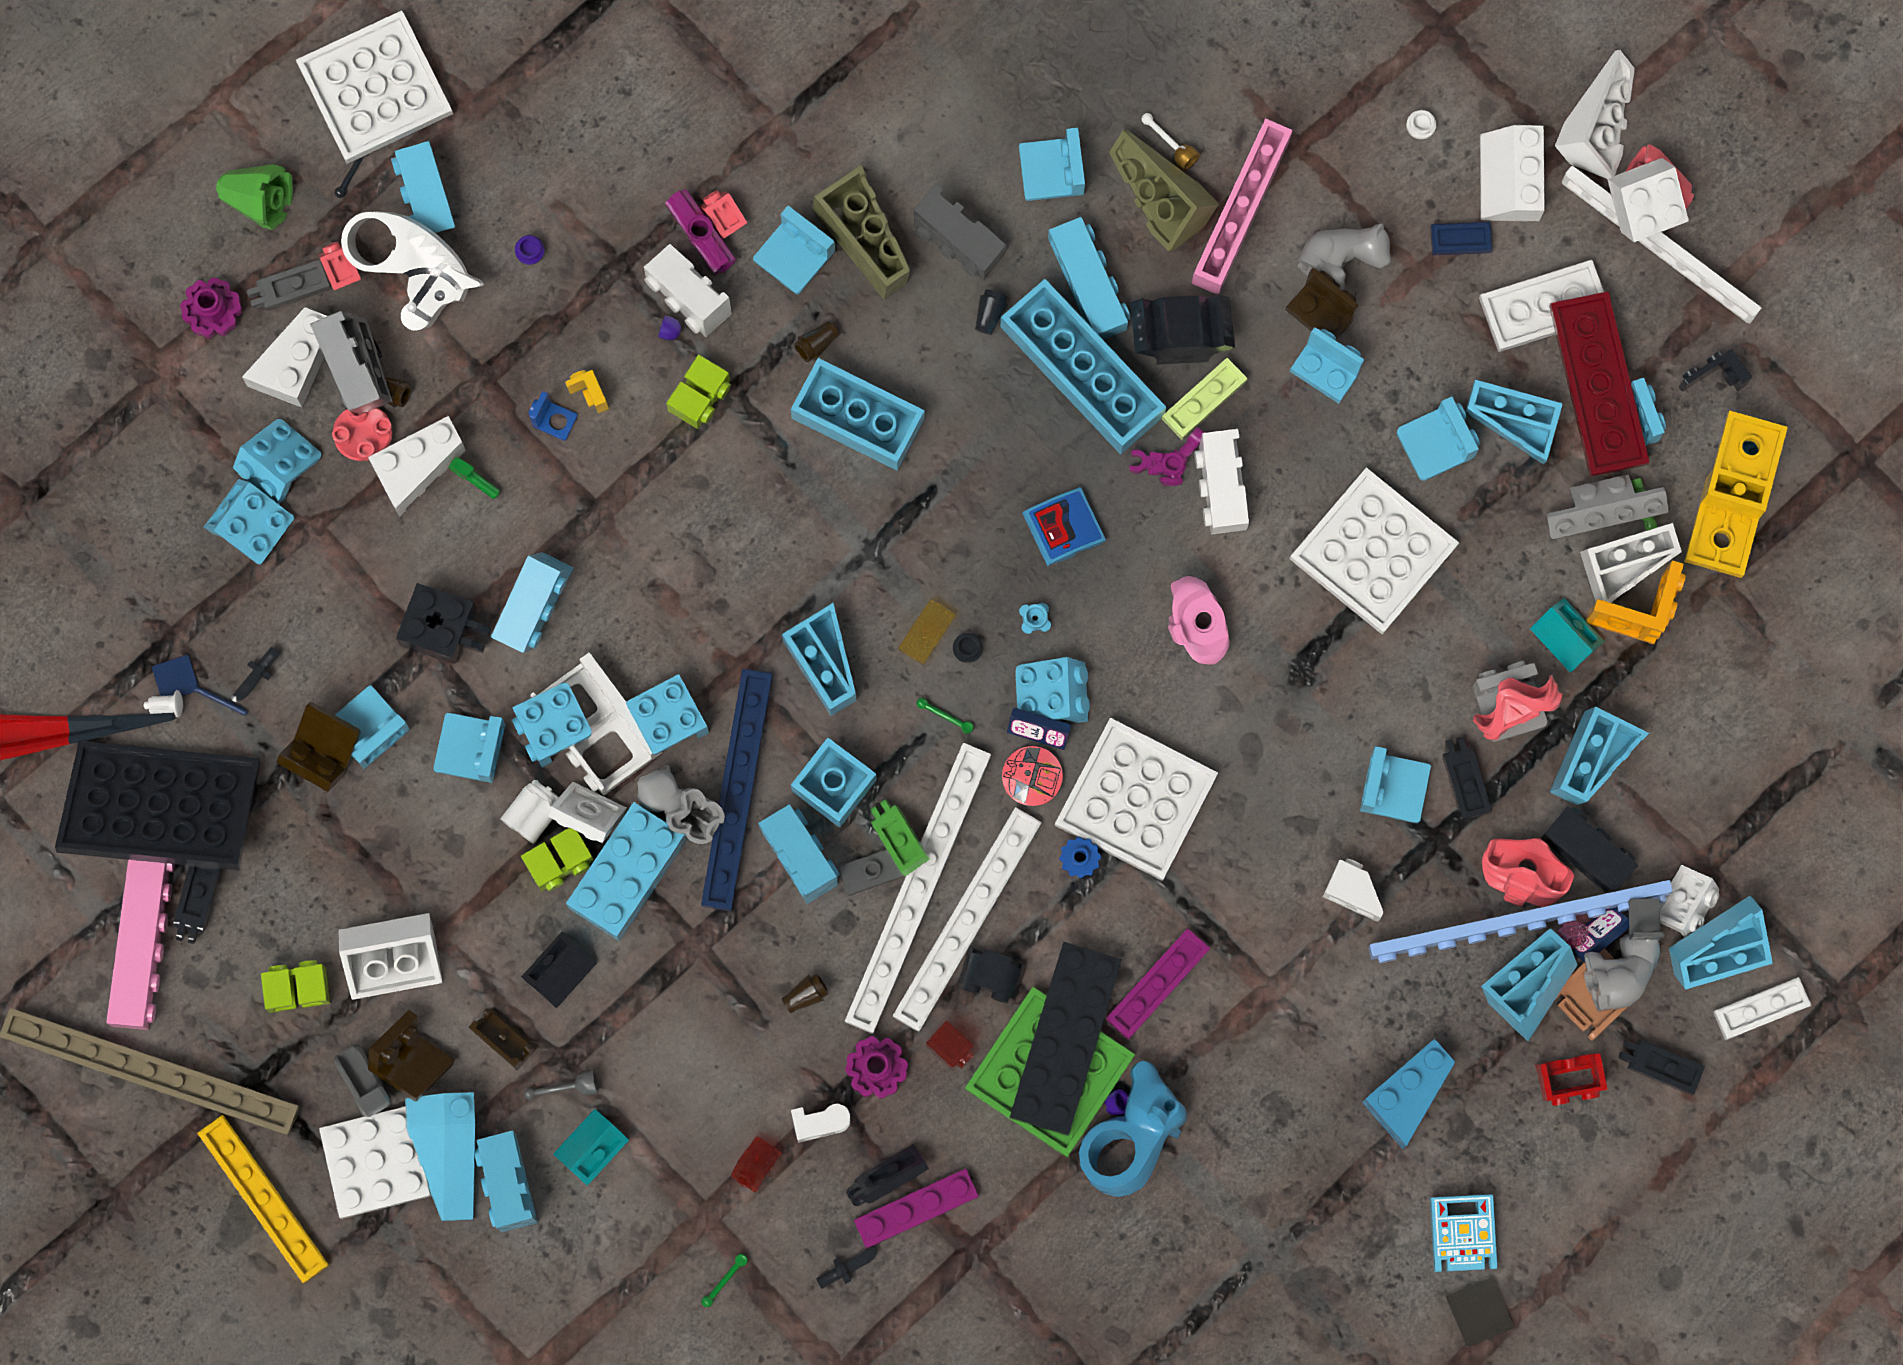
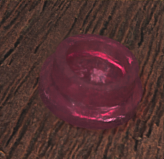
M1570 921L1563 924L1557 931V935L1571 948L1583 945L1587 941L1588 929L1584 924Z

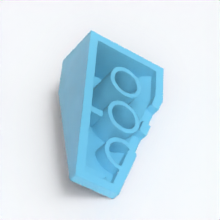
M474 1092L422 1096L418 1101L406 1098V1129L416 1149L419 1164L422 1166L429 1183L428 1187L441 1221L472 1220L475 1152Z

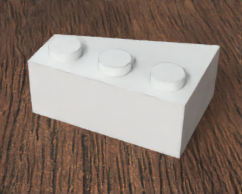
M671 244L666 246L644 266L646 276L644 280L654 292L660 290L667 297L665 299L666 304L675 313L680 311L687 318L685 323L694 333L697 334L700 331L707 337L732 314L729 297L724 292L719 295L710 286L712 284L711 280L706 276L702 277L694 269V265Z
M449 416L368 458L400 517L406 511V508L418 496L420 497L438 476L440 477L448 469L452 460L455 457L459 458L466 450Z

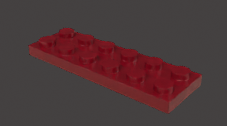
M1609 291L1550 303L1549 309L1589 476L1592 477L1648 465L1650 461Z

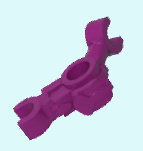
M1197 427L1178 451L1174 450L1170 453L1150 452V456H1146L1141 450H1132L1131 457L1140 458L1142 463L1139 466L1129 465V472L1139 474L1148 470V475H1165L1166 477L1159 478L1160 483L1164 486L1182 485L1183 480L1180 476L1186 469L1187 458L1194 450L1199 448L1202 433L1204 432Z

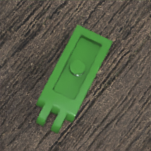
M884 799L880 802L885 810L884 813H881L877 806L870 809L875 817L871 824L899 871L906 877L930 860L900 808L896 804L891 806Z

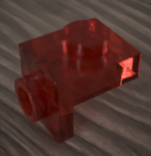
M756 1136L738 1160L731 1176L741 1186L757 1192L765 1177L779 1160L782 1152Z

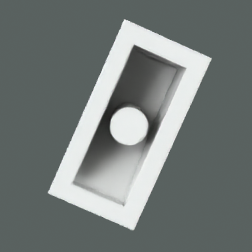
M1346 859L1345 862L1339 860L1323 897L1378 922L1383 915V910L1368 872L1362 870L1363 865L1354 860Z

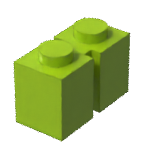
M698 354L684 376L687 381L685 384L683 382L679 383L666 403L670 413L699 429L702 423L707 424L715 412V408L712 405L718 398L724 399L731 387L729 373Z
M568 828L550 839L565 865L561 869L545 842L521 855L541 892L545 889L548 892L553 891L564 884L563 879L569 874H574V876L581 875L591 867L589 864L594 860L576 830Z
M317 960L300 962L299 967L290 970L287 969V965H275L268 967L269 972L261 973L265 1010L269 1013L297 1009L293 978H296L298 1003L303 1008L330 1004L326 967L322 964H317Z

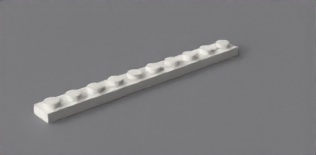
M962 744L921 840V845L930 860L906 876L847 1014L845 1023L871 1034L874 1033L991 754L968 744Z

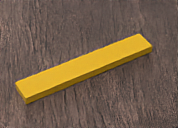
M224 1115L220 1116L199 1131L197 1134L301 1282L305 1284L327 1268L329 1264L226 1117Z

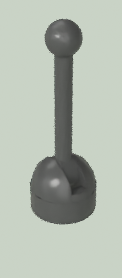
M594 1069L583 1071L578 1074L573 1083L536 1090L527 1088L524 1091V1097L527 1100H532L537 1095L569 1089H576L582 1095L598 1094L597 1076Z

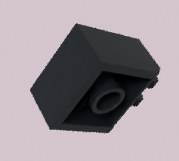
M416 583L396 640L401 647L456 664L462 647L480 653L484 651L485 646L482 643L466 638L468 630L481 635H490L491 628L472 621L477 609L473 601ZM436 619H440L443 623L442 626L436 625L435 629H432L431 623Z

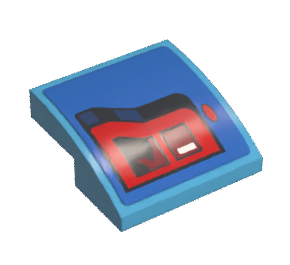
M1081 487L1044 501L1022 513L1047 566L1072 558L1076 553L1099 546L1106 541Z

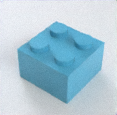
M827 738L793 781L791 790L838 827H841L876 782L877 778L875 772Z

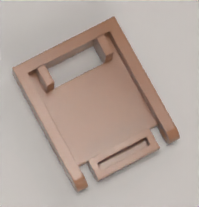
M1605 948L1599 953L1604 959H1614ZM1583 963L1569 977L1556 999L1560 994L1564 997L1557 1006L1582 1032L1590 1025L1595 1029L1587 1036L1592 1041L1627 1007L1601 1012L1597 1011L1592 995H1590L1586 988L1584 971H1587L1586 964Z

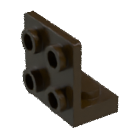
M1312 268L1308 274L1305 286L1286 306L1285 310L1310 331L1314 327L1318 330L1325 329L1331 332L1337 340L1354 321L1359 306L1356 303L1357 299L1348 290H1340L1334 285V280L1325 271L1320 270L1319 272Z
M309 702L305 707L294 740L279 754L276 763L329 792L346 774L361 730L317 704Z
M408 1010L369 1048L368 1070L413 1101H418L454 1065V1059L418 1035V1016Z

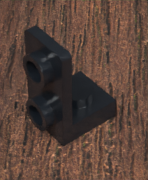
M1733 349L1724 354L1720 350L1706 360L1708 364L1700 370L1695 366L1682 376L1684 380L1679 388L1684 392L1719 368L1723 370L1721 373L1729 386H1734L1737 391L1747 386L1753 377Z

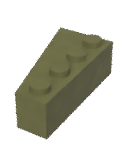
M862 165L814 196L812 211L883 300L907 284L910 269L895 237L892 236L888 227V221L880 210L876 201V195L868 184Z

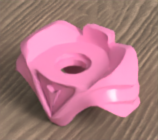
M1185 576L1174 581L1171 584L1173 614L1168 618L1170 622L1168 623V629L1173 641L1179 645H1184L1192 659L1198 663L1208 665L1218 663L1230 646L1227 624L1222 608L1210 591L1207 583L1192 576ZM1201 612H1208L1211 616V624L1204 629L1198 628L1195 623L1196 616Z

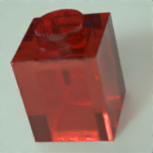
M945 1021L926 1042V1047L952 1071L957 1066L963 1069L974 1056L970 1053L974 1045L948 1021Z

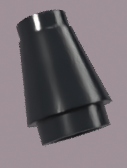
M985 289L984 294L980 295L976 331L992 335L993 330L1008 306L1006 295Z

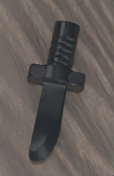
M270 647L257 664L252 660L248 663L247 666L252 669V672L233 694L232 701L239 702L246 698L261 677L267 681L272 677L267 670L280 655L277 650Z
M872 1247L843 1264L839 1258L834 1259L833 1262L836 1267L816 1278L821 1289L841 1278L845 1284L851 1282L848 1274L870 1263L877 1255V1248Z

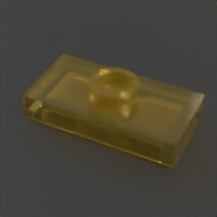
M930 599L898 647V650L924 666L955 619L956 614Z

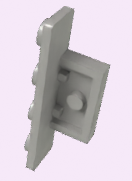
M1629 474L1571 487L1570 493L1574 508L1548 513L1547 520L1550 536L1552 539L1668 513L1667 495L1664 487L1635 493Z

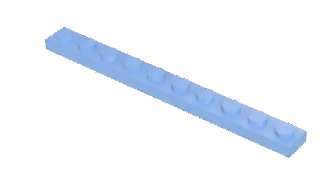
M1670 880L1374 943L1370 944L1368 949L1371 960L1378 959L1379 963H1386L1396 960L1397 954L1408 952L1409 957L1427 953L1426 948L1438 946L1439 950H1446L1456 947V942L1468 939L1469 944H1474L1487 940L1486 935L1498 933L1499 937H1507L1517 934L1516 929L1527 926L1529 931L1546 928V922L1558 920L1559 925L1577 921L1576 916L1588 914V918H1595L1606 915V909L1616 907L1618 912L1629 910L1628 902L1630 899H1659L1660 903L1666 902V897L1670 896L1673 891Z

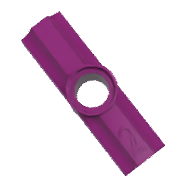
M686 189L671 195L665 202V206L687 235L690 244L697 249L714 275L722 274L736 262V259L713 228L711 220L703 214ZM699 227L708 230L707 234L702 237L695 236L693 231Z

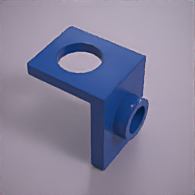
M542 391L539 399L533 401L529 410L530 420L534 428L563 441L567 440L578 417L576 413L551 403L548 393ZM556 414H562L567 419L566 426L561 430H555L550 426V419Z

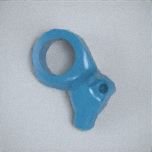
M1140 1061L1133 1065L1131 1069L1132 1087L1128 1096L1125 1115L1096 1124L1086 1133L1081 1141L1082 1144L1079 1151L1081 1169L1089 1179L1090 1184L1107 1195L1115 1197L1126 1196L1141 1189L1147 1183L1155 1168L1167 1136L1170 1135L1178 1139L1181 1134L1179 1127L1187 1121L1188 1113L1186 1108L1175 1098L1172 1091L1162 1081L1157 1068L1147 1061ZM1113 1140H1132L1135 1143L1136 1153L1130 1167L1119 1175L1110 1177L1100 1175L1097 1168V1160L1104 1146Z

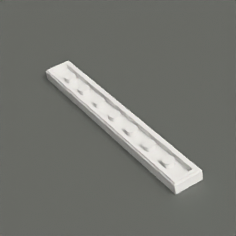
M1571 166L1566 172L1562 184L1619 226L1612 195L1574 166ZM1662 232L1639 240L1641 244L1746 323L1750 324L1761 310L1759 305Z
M1015 807L894 1012L893 1017L920 1032L1041 826V821Z

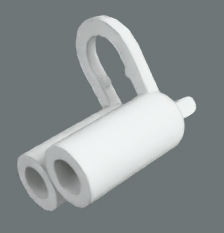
M534 779L532 783H529L522 789L500 820L534 844L551 822L552 818L548 817L552 805L559 797L551 792L552 789L549 786L544 787L538 780Z

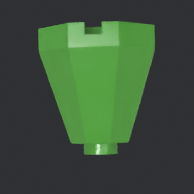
M273 164L229 170L218 179L216 191L224 203L262 228L273 230L286 219L287 213L283 212L284 206L291 205L293 199L292 175L284 172L286 170L284 167Z

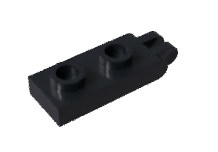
M1463 736L1456 738L1459 750L1454 749L1451 739L1446 740L1447 753L1442 754L1461 821L1490 814L1492 810L1473 747H1466Z
M189 866L173 922V927L178 928L176 940L183 941L186 930H189L188 943L195 944L198 933L204 934L222 869Z
M1638 1040L1637 1044L1624 1041L1622 1047L1633 1051V1054L1629 1055L1620 1052L1618 1058L1629 1063L1627 1067L1629 1070L1693 1096L1695 1094L1705 1066L1643 1040Z
M912 1144L857 1177L854 1184L847 1188L846 1194L854 1206H860L865 1202L870 1204L918 1177L929 1168L915 1145Z

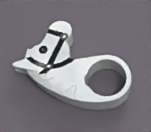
M364 212L354 216L343 230L341 239L343 253L354 267L368 272L404 273L408 276L407 292L410 301L401 312V321L408 329L421 330L431 327L446 305L456 301H464L469 288L484 285L482 280L467 273L458 255L444 240L431 229L408 216L394 212ZM371 218L384 222L391 230L392 235L396 237L395 250H392L390 256L378 265L365 261L358 253L355 244L357 230L362 223Z

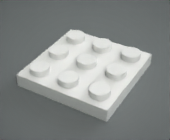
M406 1107L377 1113L371 1117H361L319 1128L340 1219L431 1196L428 1187L429 1183L422 1166L419 1164L416 1149L406 1129Z

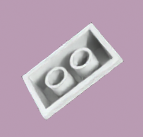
M1513 125L1481 134V220L1540 221L1544 212L1543 126Z
M429 913L339 930V953L352 1000L442 983L436 939Z

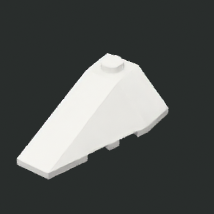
M1616 50L1573 109L1564 122L1555 147L1569 164L1607 179L1615 176L1623 155L1624 146L1619 143L1621 130H1625L1627 127V120L1624 119L1625 103L1630 102L1635 70L1621 50Z

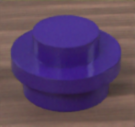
M524 236L515 245L516 257L523 264H536L544 256V245L536 236Z

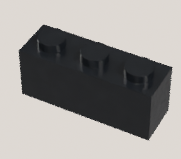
M1567 806L1541 839L1606 894L1616 892L1639 866L1634 862L1635 857L1625 848L1621 847L1618 849L1610 842L1612 838L1601 828L1594 829L1588 824V818L1576 808L1572 810Z

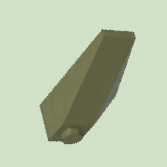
M1126 129L1121 132L1109 153L1124 182L1130 184L1136 196V199H1134L1135 204L1138 208H1142L1149 221L1146 225L1150 233L1168 252H1172L1205 227L1219 203L1198 182Z

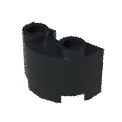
M970 947L958 983L963 984V990L979 994L980 989L992 993V999L1008 1004L1009 999L1016 1001L1027 966L1023 963L1013 962L1012 958L985 949L982 952L974 947Z

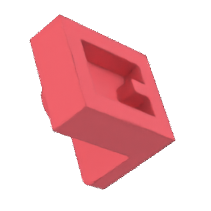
M717 190L710 193L703 199L705 203L699 207L711 220L721 239L726 238L747 224L744 216L727 192L719 193Z
M339 242L331 243L322 248L323 253L318 255L333 290L361 280L357 268L347 260L343 253L342 245Z

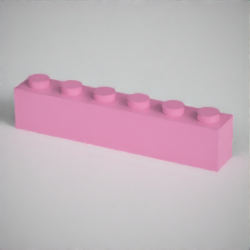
M1265 118L1193 275V285L1216 295L1220 294L1290 142L1291 129Z
M128 860L106 1022L112 1027L149 1030V1023H154L156 1005L152 1004L153 993L158 992L160 985V975L156 974L157 963L162 962L164 955V945L160 944L161 933L166 932L168 925V914H164L165 903L170 902L172 895V884H169L168 880L169 873L174 872L175 864Z

